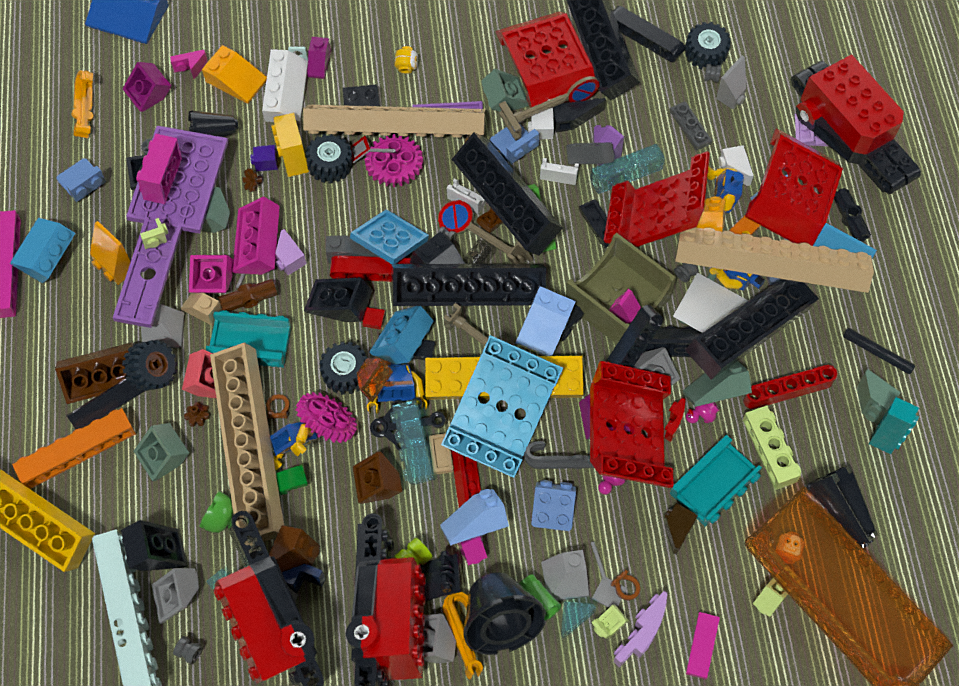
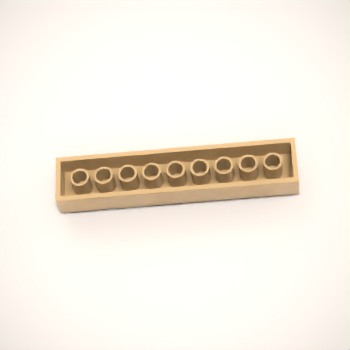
M307 105L303 108V128L308 130L310 134H318L319 131H326V134H337L339 131H344V134L353 135L355 132H362V135H373L374 132H380V135L384 136L391 135V133H398V136H409V133H416V136L434 134L435 137H444V134H452V137H462L463 134L471 136L473 132L484 135L485 109Z
M695 227L680 232L675 261L866 293L869 292L874 274L872 257L864 252L853 253L845 249L834 250L826 246L815 247L807 243L796 244L788 240L777 241L769 237L759 238L753 237L750 234L740 235L734 234L731 231H715L712 228L702 229Z
M242 343L210 354L233 514L239 511L250 513L263 542L277 537L284 522L257 353L255 348ZM236 521V525L239 528H245L243 522ZM246 541L245 545H250V546H252L253 543H252V542H251V543H248V542Z

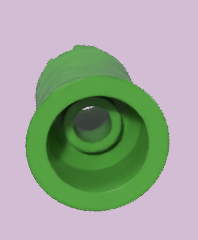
M534 575L527 576L519 583L543 604L547 614L545 615V621L553 617L560 610L562 605L553 598Z

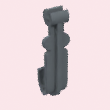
M544 441L530 443L526 447L524 454L526 463L536 469L594 468L590 463V456H533V452L544 450Z

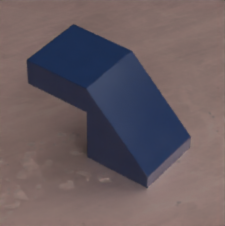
M306 564L282 572L287 586L295 593L298 592L304 580L321 587L326 581L323 570Z

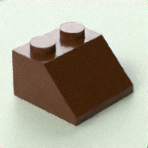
M281 525L269 556L275 557L281 572H284L302 564L312 566L321 546L302 529Z

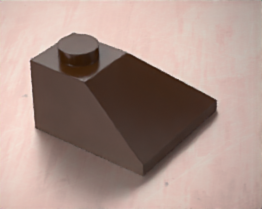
M378 451L353 466L358 504L390 499L402 492L399 472L382 452Z

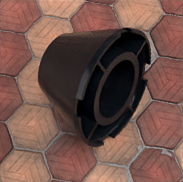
M500 572L487 574L476 580L469 590L464 626L465 642L471 650L485 655H498L497 651L509 649V652L519 649L537 637L546 623L544 619L545 615H547L545 608L538 599L508 574Z

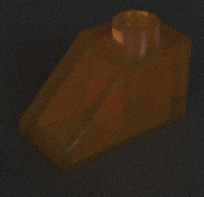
M367 358L357 372L359 390L370 402H374L393 373L392 369L383 359Z

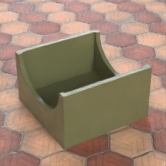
M616 233L608 249L596 265L578 281L574 282L570 279L567 282L566 298L576 301L574 305L581 308L584 313L583 318L617 344L631 323L625 324L608 311L615 300L626 290L630 289L641 308L645 305H651L659 312L671 299L676 277Z

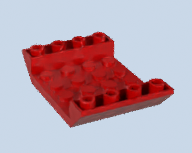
M559 11L496 30L501 46H506L524 84L526 100L530 108L549 99L566 94L572 85L583 78L595 77L593 66L567 13ZM564 44L567 48L562 49L559 45ZM547 49V50H549V51H551V52L548 53V54H546V53H543L542 51ZM529 54H531V55H533V56H535V57L532 58V59H529V58H527L526 56L529 55Z
M776 128L770 142L774 148L758 195L749 203L745 217L793 243H807L813 246L827 222L843 167L834 159ZM782 170L787 172L788 177L783 175ZM798 179H801L804 185L799 184ZM814 187L818 189L819 194L814 191Z
M707 151L691 157L690 170L635 189L628 180L612 186L604 236L605 243L610 244L613 236L618 233L632 245L638 247L697 227L704 210L710 153Z
M605 361L599 362L590 386V463L599 475L673 488V468L665 467L663 399L671 394L670 376ZM606 422L612 425L613 431L609 430V428L606 426ZM624 426H627L630 429V434H627V432L624 430ZM641 430L646 431L648 435L647 438L644 437V435L641 433Z

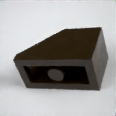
M677 503L673 509L669 508L664 516L666 519L665 530L672 552L675 555L679 552L698 517L697 514Z

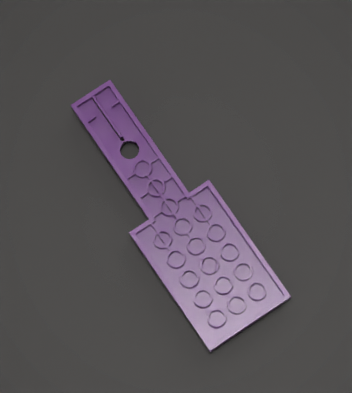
M156 126L153 138L155 133L177 138L182 160L166 203L161 204L143 200L138 182L126 218L128 221L143 223L140 233L157 228L155 219L159 218L161 224L165 223L168 234L165 235L167 242L155 248L145 249L141 235H139L113 314L114 321L152 328L182 230L201 233L228 145V138ZM148 268L155 270L156 274L152 279L145 280L141 277V273Z

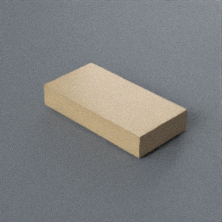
M446 433L429 436L434 475L453 472L451 451L441 445Z

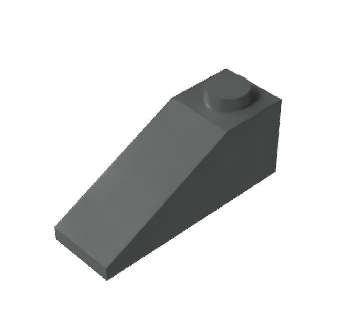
M326 236L328 263H331L333 256L338 255L379 257L350 239V236Z

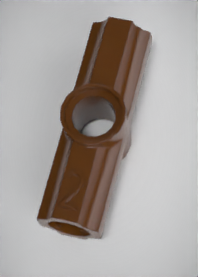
M273 279L255 285L250 283L243 284L237 291L219 296L218 298L222 310L229 312L241 307H255L259 301L278 294Z

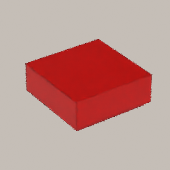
M366 307L362 323L363 327L381 330L385 310Z

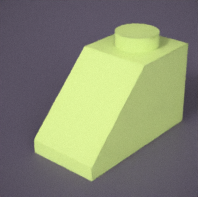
M778 572L753 604L759 612L770 617L795 585Z

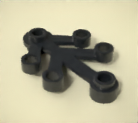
M414 398L397 422H390L396 413H400L404 409V404L399 400H395L383 418H377L372 421L370 431L377 438L386 437L399 451H405L408 448V443L404 439L397 438L391 432L392 430H399L411 439L417 448L424 449L427 446V440L422 436H418L410 428L424 426L442 428L446 424V417L441 412H434L429 418L409 420L417 410H421L423 407L422 400ZM415 401H420L419 407H414ZM400 403L401 408L396 410L394 406ZM438 417L442 419L440 424L435 423V419ZM383 425V430L377 431V427ZM420 439L424 440V445L422 446L418 445ZM400 442L405 443V446L403 448L398 447V444Z

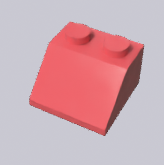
M202 349L190 354L182 390L199 397L216 398L210 357L212 353Z

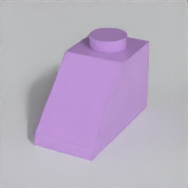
M285 229L281 230L275 253L277 258L275 263L280 271L284 270L287 275H290L306 265V260L302 251Z

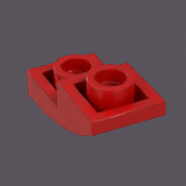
M683 397L679 402L675 401L669 409L671 412L670 421L664 429L666 431L664 438L669 442L673 440L678 432L685 410V399Z

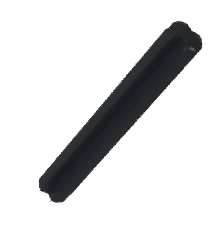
M847 328L843 334L845 339L907 374H911L915 368V364L851 328Z

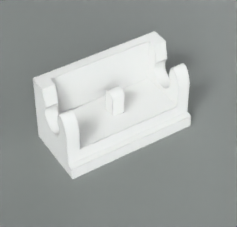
M543 158L540 179L576 185L579 164L575 163V167L547 163V158Z
M454 178L453 186L449 184L447 187V199L451 201H464L472 208L473 212L479 214L487 202L481 195L459 185V181Z

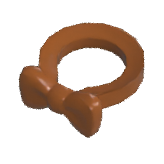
M277 394L267 400V418H288L287 412L289 411L290 404L287 397ZM276 399H281L285 402V408L281 413H274L270 408L271 403Z
M624 570L610 585L612 587L615 586L616 593L621 599L629 601L635 599L640 593V584L634 577L627 575V570ZM622 579L631 581L635 585V593L632 595L622 593L619 581Z

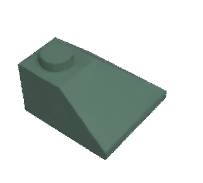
M219 187L213 190L201 231L215 233L228 226L230 211Z

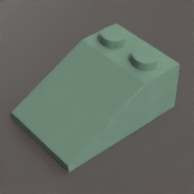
M738 361L712 380L704 373L683 390V394L695 407L752 393L749 371Z

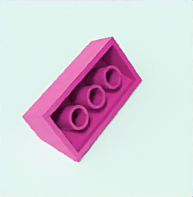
M264 196L238 209L232 268L234 273L262 275L275 268L280 206Z

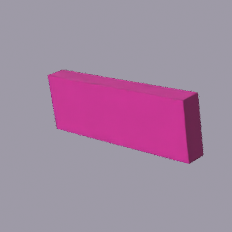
M702 612L698 613L686 669L687 675L707 679L720 617Z

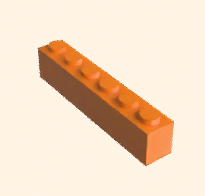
M122 408L113 410L107 416L92 421L90 425L84 428L74 430L72 434L55 440L53 444L47 447L39 448L35 453L18 459L12 465L20 482L31 489L136 435L124 410Z

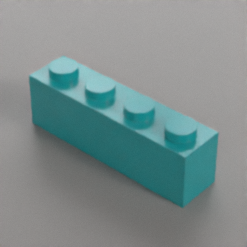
M895 397L877 425L869 444L889 454H892L894 449L898 450L919 419V416L916 415L919 407Z

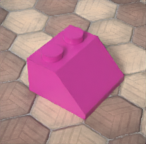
M190 255L189 293H227L233 275V259L227 255Z

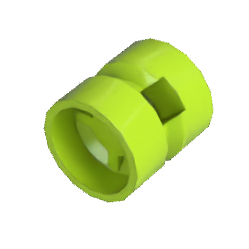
M416 537L408 543L407 550L401 549L393 556L394 559L414 557L417 565H424L433 558L427 547Z

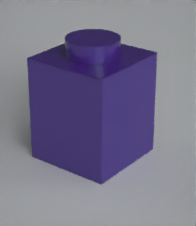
M275 145L253 147V154H250L251 165H255L256 172L278 170Z

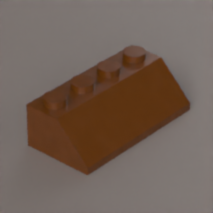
M131 342L57 361L55 371L66 404L96 397L126 379L127 374H123L125 366L122 365V362L126 360L124 355L129 353L128 349L134 347V343Z

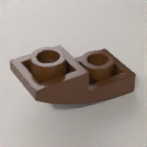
M491 207L489 211L479 216L476 221L488 233H491L503 223Z

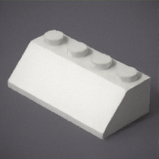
M271 49L262 108L265 122H274L273 117L294 113L296 123L301 122L308 60L289 50Z

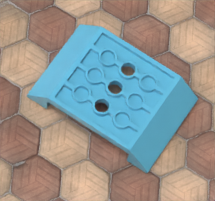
M490 335L441 445L514 478L522 462L526 447L531 440L552 390L556 386L563 367ZM481 392H486L490 396L489 401L485 404L480 403L478 400V395ZM500 400H504L508 404L507 409L503 412L498 411L496 408V404ZM518 408H522L526 412V416L522 420H518L514 416V412Z

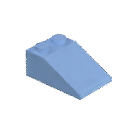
M540 286L515 344L543 356H552L576 301Z
M485 489L480 491L479 494L473 495L440 525L450 545L509 526L504 504L493 489Z

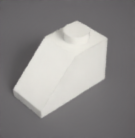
M553 107L531 116V122H528V133L536 129L539 132V139H553Z
M744 146L722 149L721 157L718 158L719 166L736 169L744 175L743 184L746 186L751 185L754 175Z

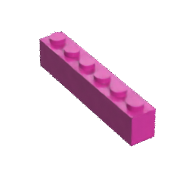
M16 210L0 212V318L16 317L18 268L10 264L20 247L21 219Z

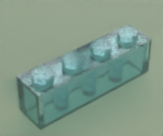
M654 144L615 159L614 162L592 168L590 181L597 194L611 190L612 186L627 180L631 182L662 170L665 157L659 146Z
M413 400L393 405V412H390L392 423H396L397 426L395 438L397 443L400 442L402 450H399L401 462H404L406 467L403 470L405 481H409L411 485L435 480L418 403Z

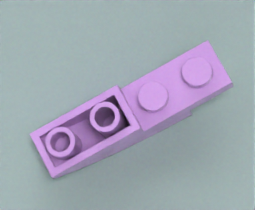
M665 591L660 596L656 594L649 602L651 606L647 610L643 608L636 615L635 627L637 629L628 637L630 641L626 646L621 644L614 652L616 656L613 662L619 668L633 653L641 658L652 643L664 616L667 602V593Z

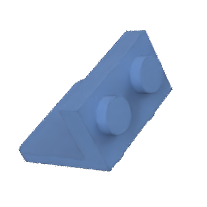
M521 126V138L515 141L506 127L492 136L490 143L512 164L539 146V132L536 129L528 133Z
M85 158L57 176V181L76 202L106 182L99 167H93Z
M549 480L536 482L532 526L570 531L572 529L576 487L567 482H561L560 485L552 484V481Z

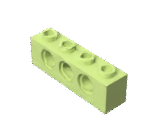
M768 406L746 412L742 421L775 490L797 483L801 476V469L792 458L793 453L790 446H787L784 441L783 431L775 423L774 413L769 410ZM760 427H766L769 432L762 431ZM769 444L775 445L777 449H771ZM777 462H783L786 467H780Z

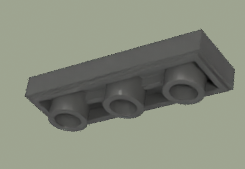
M686 101L670 107V113L696 151L712 144V139Z

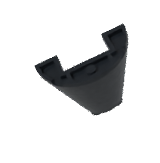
M850 464L803 486L809 496L854 546H857L858 550L869 546L874 541L873 537L878 533Z

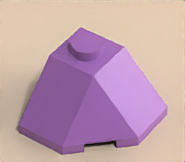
M596 125L593 132V143L612 142L614 162L617 161L622 155L624 136L610 125H606L604 128L601 125ZM614 162L606 163V164H598V165H602L604 168L607 169V168H609Z

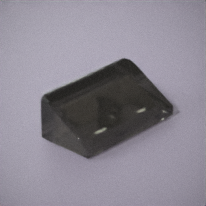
M477 240L463 261L465 264H488L496 253V249L487 241Z

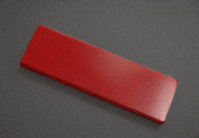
M451 450L458 507L460 508L473 495L479 494L481 491L477 461Z

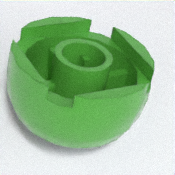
M220 491L214 497V502L207 509L199 526L212 533L224 531L229 526L234 515L231 498Z

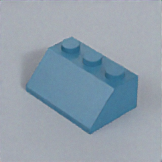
M37 218L10 264L39 282L44 283L50 277L76 233L60 223Z
M827 223L813 245L815 247L826 246L834 250L845 249L853 253L864 252L871 255L872 259L877 251Z
M414 306L394 312L369 352L371 355L396 365L410 362L414 357L413 354L416 349L422 344V339L430 331L433 319L421 306Z

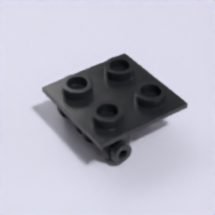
M377 84L342 88L344 105L380 106Z
M441 551L438 559L428 561L424 565L420 564L421 573L425 574L426 581L424 586L425 601L461 592L458 554L450 555L448 551Z

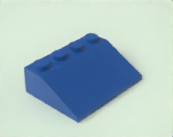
M92 0L85 25L147 44L169 4L167 0Z

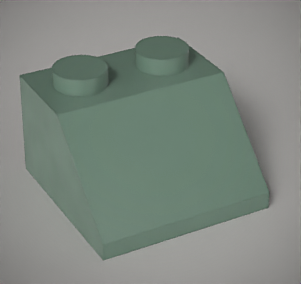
M494 69L481 80L483 91L492 110L502 111L499 104L506 101L511 111L529 105L519 77Z
M868 369L856 387L861 413L869 421L875 422L877 425L895 397L898 398L901 392Z
M170 423L152 425L134 449L135 455L152 481L160 479L179 467L189 454V451Z

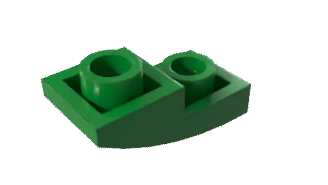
M303 465L276 473L279 496L288 494L289 490L307 486Z

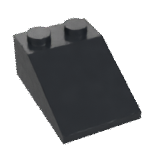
M441 231L415 250L410 260L411 264H465L453 243Z
M362 278L316 279L304 312L342 322H361L372 289Z
M139 520L121 530L122 543L125 548L126 562L129 569L151 571L186 568L188 566L179 529Z

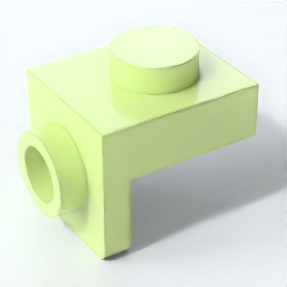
M159 218L155 219L157 228L140 233L145 249L155 248L167 242L165 235L168 234L165 223L161 224Z
M612 605L598 619H594L592 624L595 626L594 631L600 637L610 638L629 620L616 605Z

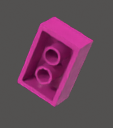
M155 133L153 140L149 142L148 154L143 158V167L141 171H138L136 180L139 182V191L142 193L143 200L165 204L182 157L177 138Z

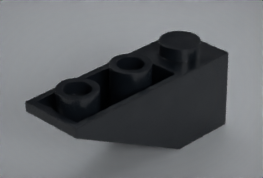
M606 99L577 100L553 107L555 131L563 132L576 129L604 111Z

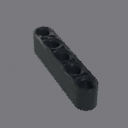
M617 6L613 10L622 34L667 61L675 62L685 51L686 48L682 41L628 9Z
M651 305L643 306L606 362L633 368L662 325L663 317Z

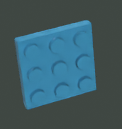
M387 209L350 234V239L390 264H396L427 242L429 237L428 234Z

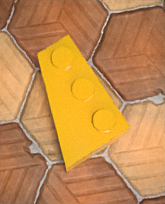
M294 113L273 117L274 125H271L278 155L279 157L283 156L288 177L308 173L309 170Z

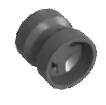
M183 636L177 642L173 655L178 658L183 657L187 663L193 665L200 657L203 646L198 643L193 644L189 638Z

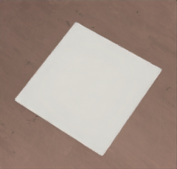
M697 273L673 317L703 333L746 304L748 300Z

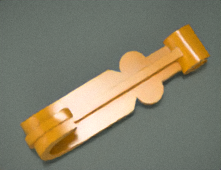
M80 70L77 73L74 83L73 107L75 109L71 113L72 117L77 119L73 135L88 138L91 129L88 126V121H91L94 116L91 112L93 73L86 70Z
M463 592L448 595L443 602V612L456 639V645L466 667L465 675L468 679H471L474 669L479 677L483 670V665L477 660L474 651L465 642L464 626L455 606V601L463 603L467 610L468 596Z

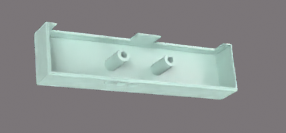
M116 529L93 536L92 541L123 686H162L160 678H156L155 670H158V665L155 657L152 658L150 651L153 650V643L146 633V630H149L147 619L143 618L142 611L145 610L142 598L139 599L138 597L140 585L138 580L134 578L133 572H136V570L129 569L126 562L122 535ZM116 620H117L118 627H116V626L114 625V622H115ZM118 630H119V631H122V630L124 631V633H121V634H118V635H117ZM126 643V645H125L124 647H120V646H119V645H121V644Z

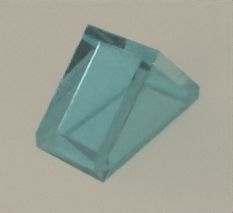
M564 601L561 637L564 639L591 617L596 611V606L594 604Z

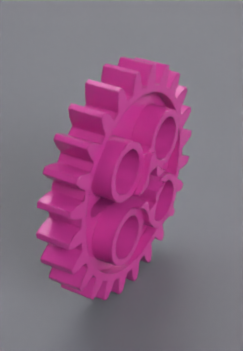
M395 134L392 135V138L386 136L385 140L379 137V143L373 141V147L370 146L371 148L395 149L396 152H368L366 154L365 166L366 170H368V175L373 177V181L378 179L379 184L385 182L386 187L389 183H392L393 187L396 186V183L402 186L403 181L409 184V178L415 180V174L419 175V169H422V151L419 145H415L414 140L409 142V137L403 139L402 136H399V138H396Z
M314 392L311 395L307 393L300 398L296 405L297 416L301 417L300 422L306 423L305 428H311V433H318L319 438L324 436L326 441L330 438L333 443L336 440L339 443H342V441L347 442L357 430L356 419L351 417V412H347L348 408L342 407L341 402L336 403L335 398L329 399L328 395L323 397L321 393H318V395Z

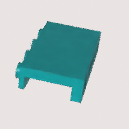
M228 311L214 312L213 332L210 346H206V351L213 354L246 343L256 349L258 365L284 368L291 331V324L288 318L284 316L269 317L264 314L249 315L244 312L238 314Z
M727 435L673 486L670 495L684 508L697 514V520L705 527L710 522L714 524L721 516L719 513L723 509L727 511L734 504L733 499L737 495L741 497L748 490L747 486L750 483H756L761 477L759 473L762 467L760 465L755 467L731 445L732 439Z

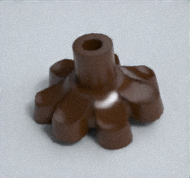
M247 168L244 171L246 177H242V181L246 183L244 189L253 192L257 183L262 182V177L253 173V169Z
M195 402L194 406H188L186 409L188 413L184 414V419L189 420V426L194 427L196 423L198 426H203V419L208 420L210 417L207 413L209 411L208 407H201L199 402Z

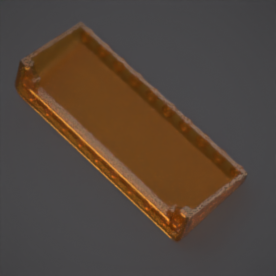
M804 486L745 540L747 550L872 686H919L954 646Z

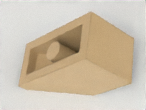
M191 293L181 307V310L211 326L215 322L214 312L223 311L218 300L204 293Z

